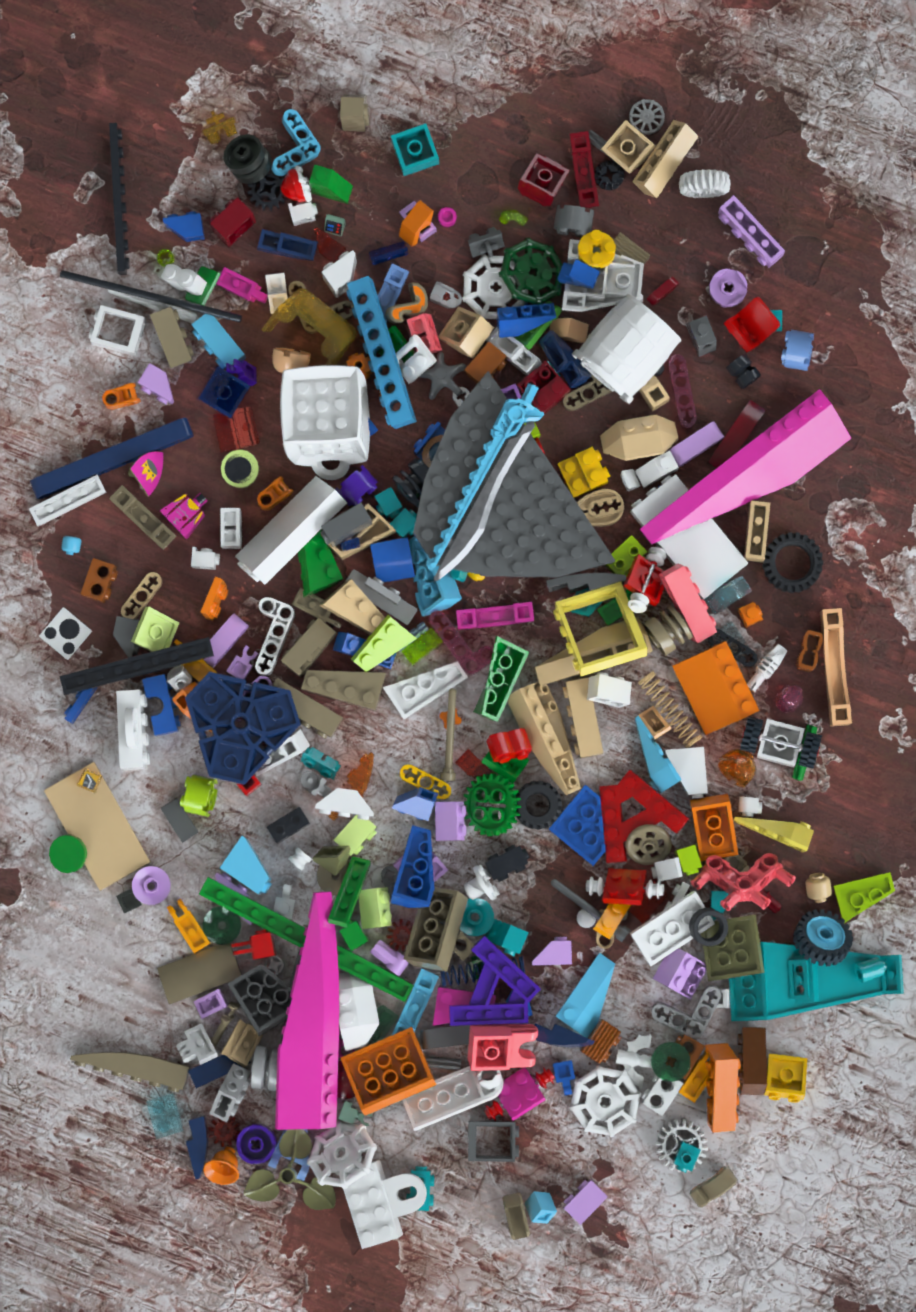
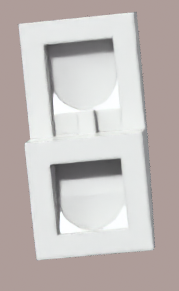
M285 273L265 275L270 313L289 312Z

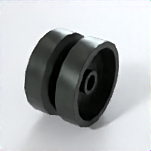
M245 134L236 137L227 145L224 151L223 160L226 166L241 183L252 184L260 181L268 174L272 166V158L269 152L254 135Z

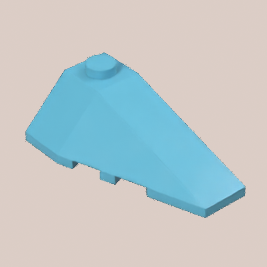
M414 536L409 541L412 563L415 564L416 570L414 582H417L418 593H415L421 615L428 616L452 607L462 597L456 581L450 576L449 572L440 580L434 581V576L439 566H436L433 571L426 567V563L430 558Z
M637 716L635 723L649 778L651 779L649 784L661 794L682 779L669 759L663 757L664 754L661 747L653 741L652 734L641 718Z
M599 953L556 1014L558 1019L586 1038L589 1037L598 1024L615 963Z

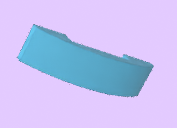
M421 968L392 1035L410 1027L415 1032L437 983L438 975Z

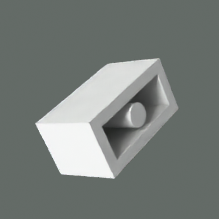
M599 672L597 675L589 677L587 700L618 708L630 705L632 682L625 681L623 677H610L607 673Z

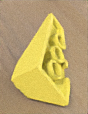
M743 817L733 818V822L800 852L808 850L814 830L810 829L811 825L802 821L798 824Z

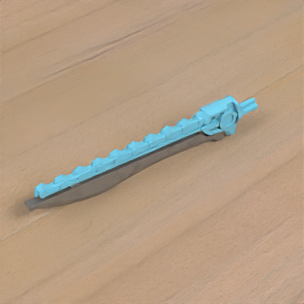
M528 383L521 399H507L493 425V429H491L490 436H492L493 440L484 444L483 450H485L486 454L476 459V465H478L479 469L469 473V479L472 483L462 488V494L465 498L455 502V508L458 512L448 517V523L451 527L441 531V538L444 541L434 546L436 557L428 560L426 563V567L433 571L447 546L450 548L434 576V581L440 580L459 564L478 541L485 530L494 499L508 469L534 429V422L539 421L544 416V412H540L539 409L531 405L539 389L535 385ZM526 423L519 436L508 441L455 540H452L451 537L505 439L514 437L522 424Z

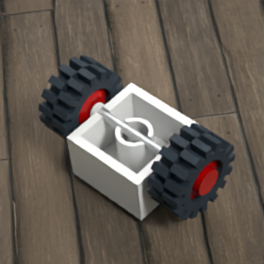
M748 717L742 735L743 739L740 750L755 754L759 740L761 744L757 758L794 768L798 752H801L798 765L811 769L814 768L822 735L807 732L803 745L801 741L804 728L767 719L762 734L761 729L764 720Z

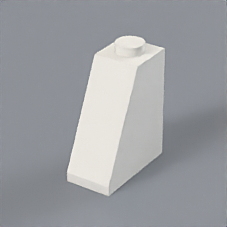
M704 747L665 750V757L669 759L682 779L680 784L687 796L692 795V799L703 798V794L708 793Z

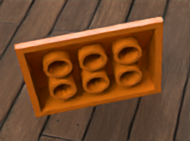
M726 641L720 642L672 666L705 735L760 711Z
M412 1027L341 1057L360 1109L365 1116L437 1085Z

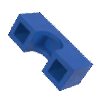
M163 674L142 679L146 698H159L164 705L160 714L151 716L154 735L157 737L179 732L178 727L181 726L179 715L175 716L174 708H177V705L172 701L173 697H171L170 689H173V687L167 681V676Z

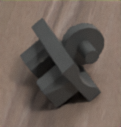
M495 227L487 229L486 234L479 236L477 233L469 235L468 244L472 257L488 253L490 258L493 257V250L505 247L502 233L500 230H496Z

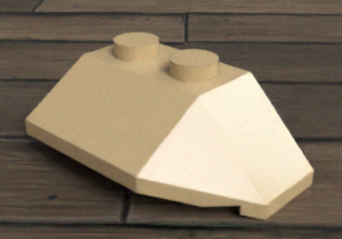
M658 415L618 421L600 435L603 453L625 461L664 454L674 442L676 443L679 440L675 422Z

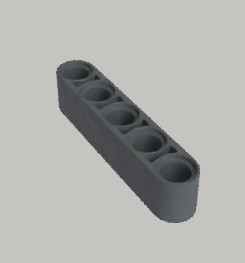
M470 1025L420 1030L422 1049L469 1044Z

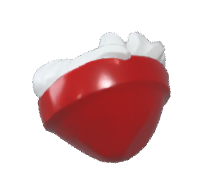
M295 166L293 169L288 170L280 186L281 192L287 198L299 203L310 202L312 197L311 188L308 184L309 179L303 177V169L300 166Z

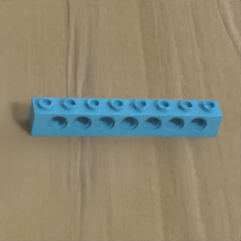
M366 276L347 283L348 290H346V293L354 305L352 312L355 319L358 318L360 324L357 328L360 336H363L365 340L363 348L365 353L369 354L370 361H368V364L376 376L374 383L377 390L380 389L382 395L379 399L382 407H385L387 411L385 415L386 422L394 429L417 422L373 279ZM367 296V301L364 304H360L361 297ZM372 313V314H373L372 320L369 321V322H366V321H365L366 316H367L368 314ZM378 331V337L371 340V334ZM379 349L384 350V354L381 357L376 356ZM389 367V373L382 375L383 368ZM394 384L395 390L392 393H388V387ZM400 402V409L393 411L394 404Z

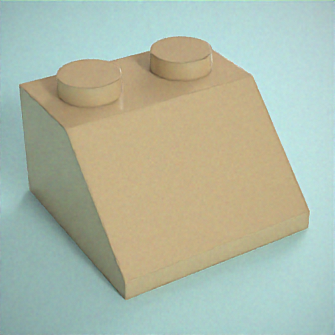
M625 120L601 150L630 174L646 161L656 146Z
M458 306L438 338L461 354L473 359L494 327L481 315Z

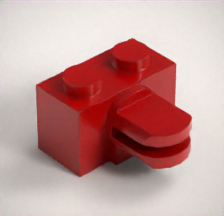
M266 929L255 931V935L250 936L249 941L231 944L232 948L245 945L251 946L249 949L233 951V956L252 952L253 960L277 955L273 933H268Z

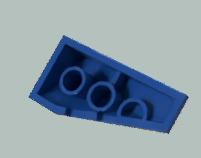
M412 825L393 889L391 903L407 908L429 907L434 892L431 830Z

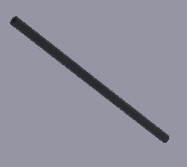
M64 270L60 272L61 278L236 322H241L242 315Z

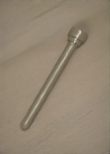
M450 688L448 694L445 768L440 772V780L445 781L456 780V773L452 768L456 707L455 688Z

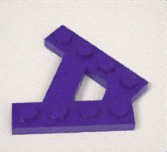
M483 935L471 948V951L484 962V966L469 1005H449L450 1026L528 1023V1003L541 988ZM500 977L513 989L508 1003L489 1004Z

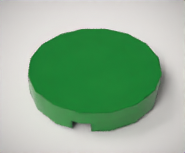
M69 834L60 836L50 846V861L54 868L60 872H76L85 864L84 862L87 858L86 846L78 837Z

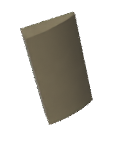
M230 941L157 968L169 1005L231 982L242 975L236 956H233V948Z

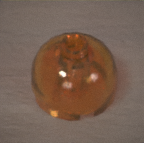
M732 749L718 759L720 761L718 767L721 773L729 781L732 778L736 782L734 785L738 787H746L755 776L756 764L750 752Z

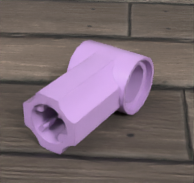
M381 940L376 943L370 952L398 976L401 975L409 962L404 960V955L393 950Z

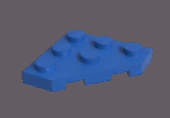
M585 785L548 830L592 866L596 864L606 850L601 799L599 795Z

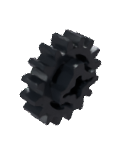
M272 170L270 174H267L260 181L248 184V188L251 189L248 191V196H252L250 198L251 203L256 202V208L261 205L262 211L269 207L271 212L274 206L277 209L280 208L279 203L285 204L283 197L286 196L281 191L278 198L276 197V193L279 191L284 178L280 180L281 176H275ZM260 184V189L256 192V187ZM265 188L271 190V193L265 192Z

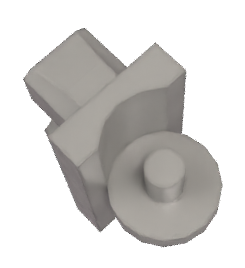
M306 771L300 777V782L305 787L304 789L314 796L319 794L325 798L332 791L331 788L325 785L327 780L316 773Z

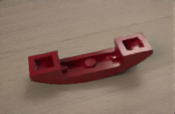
M589 132L571 133L569 135L579 205L584 208L599 207Z
M750 400L708 463L718 468L736 454L766 410Z

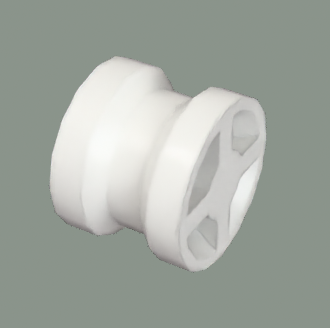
M298 847L295 849V854L288 858L301 871L304 870V865L312 860Z

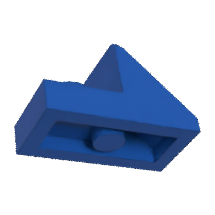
M575 259L573 264L563 263L558 281L560 283L593 289L600 272Z

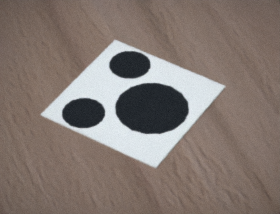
M63 607L39 637L65 659L69 660L92 630Z

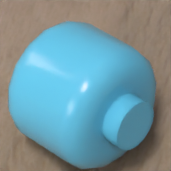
M63 537L61 549L66 551V554L73 555L80 552V538Z

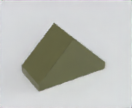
M323 846L312 859L336 876L347 865L351 848L349 846Z

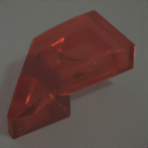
M315 227L314 231L316 233L319 253L335 263L339 260V256L347 249L330 238L327 233Z
M469 749L455 762L469 777L474 779L478 776L483 777V774H493Z

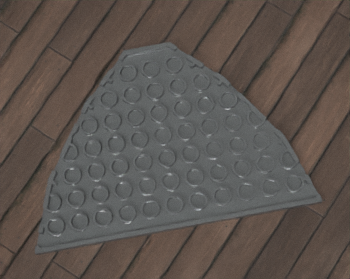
M489 371L451 416L423 482L413 534L430 559L436 557L434 546L444 541L441 538V531L451 527L448 523V517L458 512L455 508V502L465 498L462 494V488L472 483L469 479V473L479 469L478 465H476V459L486 454L483 446L485 443L493 440L492 436H490L491 429H493V425L507 400ZM524 423L514 437L505 439L451 537L452 540H455L508 441L519 436L525 426ZM530 434L500 485L491 507L485 530L469 553L453 570L480 574L486 577L558 578L602 565L612 564L615 562V559ZM448 546L445 548L436 566L440 567L450 549Z

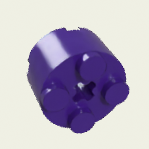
M364 465L360 467L362 469L361 472L356 470L340 484L342 486L340 490L337 487L335 488L349 507L351 505H358L363 501L361 497L366 492L370 495L378 488L375 485L378 481Z
M263 1124L249 1125L237 1137L236 1147L238 1154L247 1163H264L274 1154L277 1139L274 1132L268 1126ZM259 1139L261 1141V1148H253L254 1143L252 1140L256 1141Z

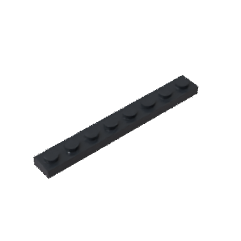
M109 123L117 272L119 275H127V269H130L129 258H126V251H129L128 239H125V232H128L127 221H124V214H127L126 202H123L126 188L125 184H122V177H125L124 165H121L124 151L123 147H120L123 133L122 128H119L117 123Z
M210 637L59 677L64 695H69L214 657Z

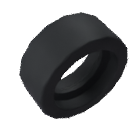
M702 908L691 917L689 930L691 936L697 942L704 946H715L725 939L728 933V923L722 913L713 908ZM705 916H713L719 922V930L711 938H704L698 932V925Z

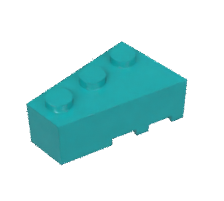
M494 918V923L485 934V937L492 943L505 948L503 952L515 956V953L520 954L529 932Z

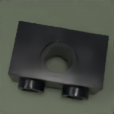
M298 807L268 825L267 829L275 842L279 844L310 825V822L301 807Z

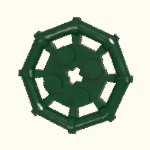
M528 237L524 241L504 250L499 277L503 279L513 299L516 298L539 305L555 296L561 295L562 283L558 281V276L563 264L556 254L554 246L531 240ZM532 248L543 251L545 253L543 255H541L540 253H532ZM525 249V255L518 257L515 254ZM548 256L550 257L556 268H551L548 261L546 260ZM510 261H513L515 265L513 271L509 270ZM530 268L536 271L535 277L533 274L529 275ZM557 274L555 284L553 285L550 283L552 275ZM510 277L514 278L515 282L518 285V288L515 287ZM546 288L548 292L540 296L539 291ZM525 289L530 290V292H532V296L522 293L521 291Z

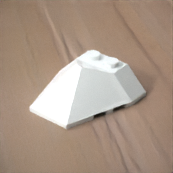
M570 239L568 263L573 264L575 259L579 260L578 244L580 240ZM593 247V253H600V248ZM615 254L614 260L607 267H594L600 273L593 289L565 284L562 310L583 312L617 305L627 293L640 300L644 264L624 255Z

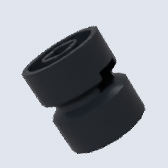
M747 354L741 355L726 367L730 375L736 377L735 382L741 390L751 385L761 376L755 366H751L752 361Z

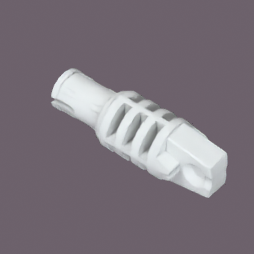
M777 644L755 668L756 673L747 683L751 691L755 693L765 679H769L787 653L784 647Z

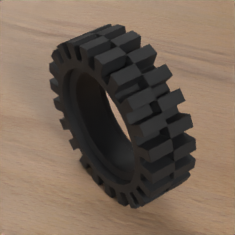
M797 532L782 534L775 538L765 551V560L762 565L765 577L769 579L768 582L772 583L776 589H781L782 592L799 593L810 588L818 580L822 572L823 555L822 552L820 553V547L814 543L813 539H809L807 535H800ZM786 546H798L804 549L810 558L809 572L801 579H786L776 569V555Z

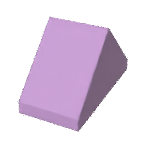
M217 989L193 1001L201 1019L228 1007L221 989Z

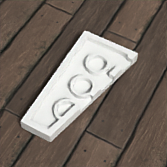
M457 661L410 679L385 686L383 689L405 720L448 692L450 688H454L468 679Z

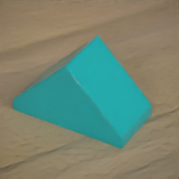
M710 891V908L723 913L726 908L724 909L720 902L729 894L726 891Z

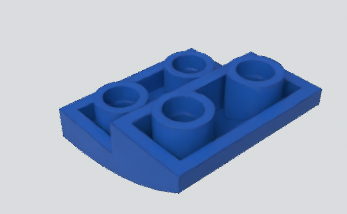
M408 537L370 544L376 578L385 583L415 577Z

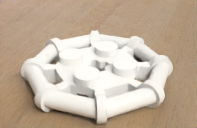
M484 254L481 255L482 257L472 267L463 273L464 295L462 300L484 319H497V312H489V307H506V304L512 299V295L503 279L499 277L501 268L490 267V263L502 264L504 256L489 258V256ZM510 261L509 266L514 270V262ZM485 266L486 270L479 277L475 275L480 268ZM510 277L511 280L513 281L514 285H515L516 282H515L514 278H513V277ZM471 280L477 282V292L471 293ZM495 282L498 283V286H501L498 292H494V289L490 288L494 286ZM527 289L521 291L522 293L528 294ZM479 297L485 303L483 309L474 301L475 298ZM516 299L518 301L511 307L524 306L528 302Z
M597 1065L595 1069L574 1081L575 1086L569 1109L577 1117L584 1128L583 1131L586 1133L589 1131L614 1137L615 1134L637 1121L636 1115L642 1095L628 1077L627 1071ZM603 1075L615 1077L617 1080L615 1083L603 1081ZM598 1076L599 1082L589 1088L586 1083ZM622 1082L630 1094L624 1095L619 1087ZM582 1090L587 1092L585 1103H579ZM602 1097H609L611 1099L609 1106L600 1104ZM626 1100H631L629 1113L624 1111ZM586 1108L592 1116L589 1121L581 1111L582 1109ZM621 1115L625 1118L613 1126V1120ZM596 1120L607 1122L608 1127L594 1125Z
M337 1121L336 1127L329 1128L314 1137L315 1142L310 1157L307 1159V1165L313 1170L318 1179V1184L338 1186L346 1189L348 1185L363 1175L369 1174V1168L374 1152L377 1150V1145L372 1141L365 1125ZM344 1131L353 1132L348 1136L343 1134ZM360 1136L365 1143L363 1145H359L357 1142ZM321 1145H323L324 1152L319 1155ZM341 1150L345 1152L343 1157L338 1158ZM363 1152H366V1155H365L363 1164H361V1163H360L361 1160H362L361 1154H362ZM322 1162L326 1166V1168L323 1171L318 1165ZM355 1167L358 1168L357 1171H355L348 1177L346 1176L347 1172H349ZM331 1173L339 1175L340 1179L329 1176Z

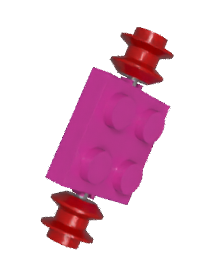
M523 1067L503 1080V1089L498 1095L500 1102L492 1100L493 1105L490 1107L485 1105L487 1109L484 1112L489 1120L494 1119L496 1122V1116L500 1115L503 1117V1109H506L514 1121L545 1101L546 1099L538 1087L540 1084L541 1087L546 1089L547 1083L551 1082L554 1084L552 1080L555 1077L549 1068L545 1070L543 1067L541 1074L535 1072L536 1079L533 1080L526 1067Z

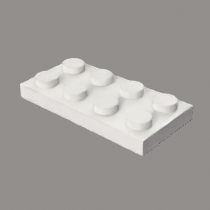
M692 891L630 932L649 966L654 965L693 939L689 930L690 919L699 909L705 908L696 891ZM705 916L698 925L699 934L715 924L711 916Z

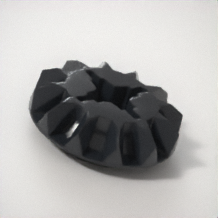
M605 160L598 164L595 169V182L604 190L617 189L624 180V170L614 160ZM607 168L611 173H615V175H612V182H610L608 177L604 176L607 173Z

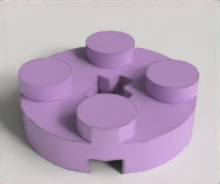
M722 269L713 276L710 282V296L715 303L723 308L734 307L743 301L747 293V281L739 271ZM724 284L733 285L732 292H725Z

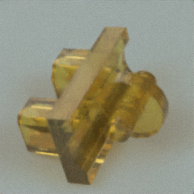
M214 110L210 111L212 117L206 119L208 125L213 122L215 124L203 129L202 132L204 136H207L211 144L221 141L217 131L223 128L227 137L237 134L234 117L219 122L218 120L225 118L223 112L216 115Z

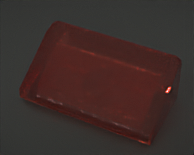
M664 891V895L660 896L658 900L656 895L649 899L646 893H644L642 905H632L628 911L644 924L668 894Z

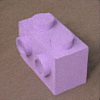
M435 802L436 841L465 840L464 836H466L467 830L464 825V817L466 816L464 802Z
M591 1179L588 1182L584 1180L577 1187L579 1191L574 1196L570 1194L564 1200L565 1205L563 1208L580 1225L608 1197Z

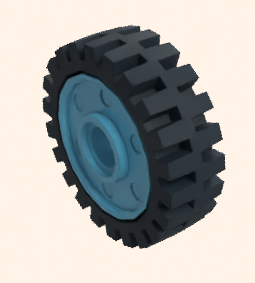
M821 909L819 912L817 910L809 911L802 916L794 931L793 941L796 943V949H799V954H805L804 958L806 960L811 958V963L815 964L817 961L819 966H823L824 963L826 967L831 966V964L834 966L838 962L841 963L850 951L853 933L852 930H849L850 926L848 924L844 925L845 920L843 918L839 920V915L836 913L832 916L831 911H827L825 914L824 910Z

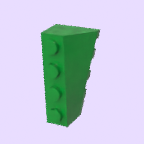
M496 636L487 682L473 711L474 713L488 720L499 721L529 654L528 651Z

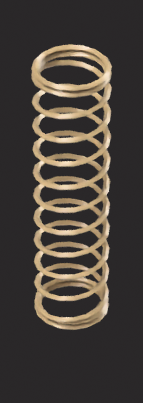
M652 671L643 679H641L638 682V684L642 685L641 689H645L653 685L646 692V695H650L658 691L651 698V701H655L664 696L662 699L658 701L655 707L657 708L666 704L661 709L660 714L672 709L665 716V720L677 715L669 723V726L675 725L678 722L682 721L674 729L673 732L680 731L681 729L687 727L684 731L681 732L678 738L680 739L690 734L683 742V745H685L686 748H689L697 741H699L701 738H703V736L698 735L695 738L687 741L697 731V729H693L690 732L682 735L693 723H688L687 725L677 729L681 724H683L687 720L688 716L683 717L682 719L676 722L674 721L683 713V710L669 716L679 706V704H676L664 710L674 700V698H671L663 702L662 704L658 705L670 692H666L658 696L657 698L653 699L659 692H661L665 688V685L650 692L661 680L658 679L652 682L651 684L645 686L656 675V673H654L655 671Z

